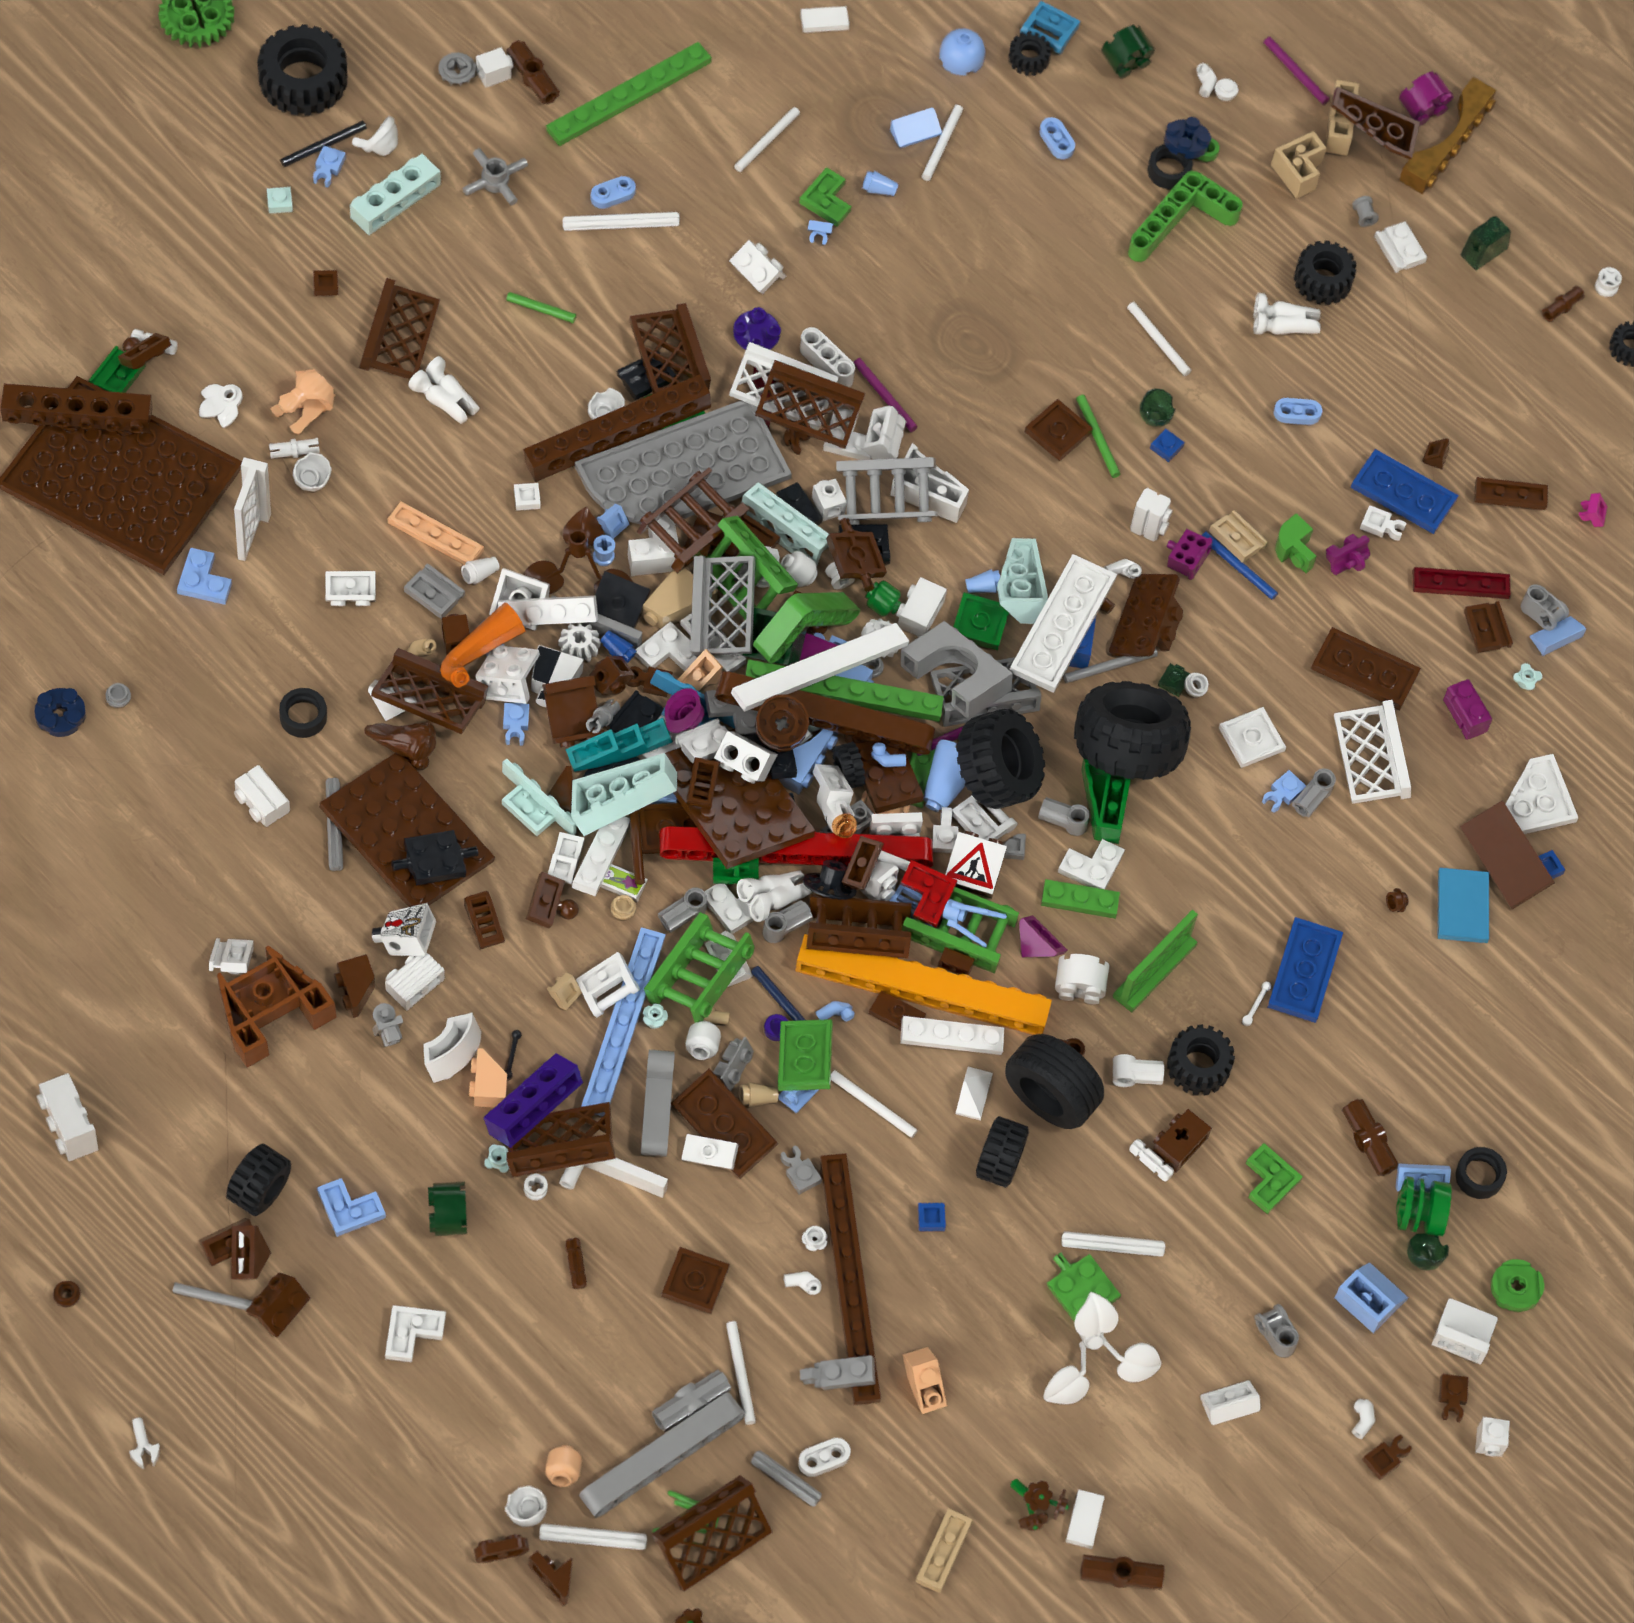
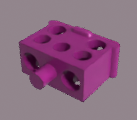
M1186 529L1178 543L1169 540L1166 547L1172 550L1168 557L1167 567L1188 576V579L1192 580L1211 552L1212 538H1205Z

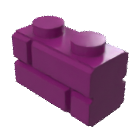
M1466 679L1448 687L1443 701L1458 727L1462 729L1461 732L1465 739L1469 740L1486 733L1493 719L1470 680Z

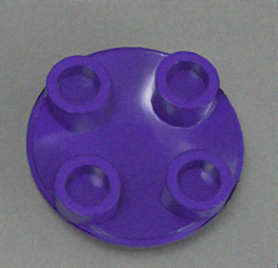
M760 307L741 314L733 326L734 338L745 350L749 342L770 350L778 343L781 334V328L777 320Z

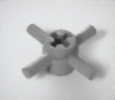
M480 148L476 149L473 155L484 169L482 170L481 179L463 187L465 195L468 196L485 187L491 193L501 192L510 205L516 204L518 199L508 187L509 175L527 167L526 159L522 158L507 166L503 159H488Z

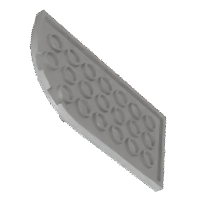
M742 400L575 462V469L593 500L604 510L610 509L614 504L622 506L628 522L642 524L640 519L647 512L651 511L654 513L690 483L689 479L697 471L702 473L708 467L712 469V472L706 481L727 503L743 497L758 482L767 488L789 480L792 476L763 418L754 416L757 406ZM699 487L690 493L704 510L717 507ZM683 501L674 507L684 519L696 515Z

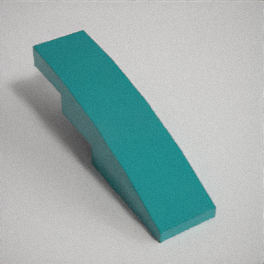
M661 718L641 728L638 724H634L616 733L610 729L566 749L572 768L576 772L624 761L668 745L673 740L666 727L665 720Z

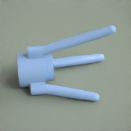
M952 899L947 901L943 912V918L948 919L947 926L957 929L984 948L987 947V944L958 924V922H964L967 912L1002 919L1007 918L1006 914L965 905Z

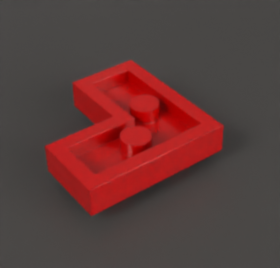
M911 860L901 880V885L923 894L913 917L937 927L946 903L951 898L958 880Z

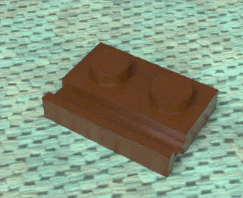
M1496 601L1494 604L1484 603L1465 607L1464 614L1477 653L1499 650L1501 647L1511 648L1513 641L1499 601Z

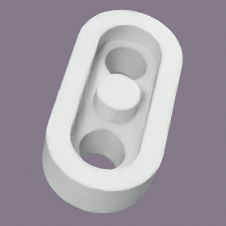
M833 1438L807 1448L800 1454L799 1469L804 1475L815 1477L841 1467L849 1460L850 1446L843 1439ZM834 1451H838L841 1454V1456L835 1458L832 1456L831 1453ZM814 1461L816 1466L809 1467L807 1462Z

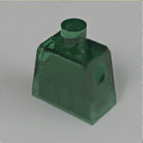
M1497 216L1489 218L1471 232L1460 256L1477 271L1508 249L1511 235L1510 229Z

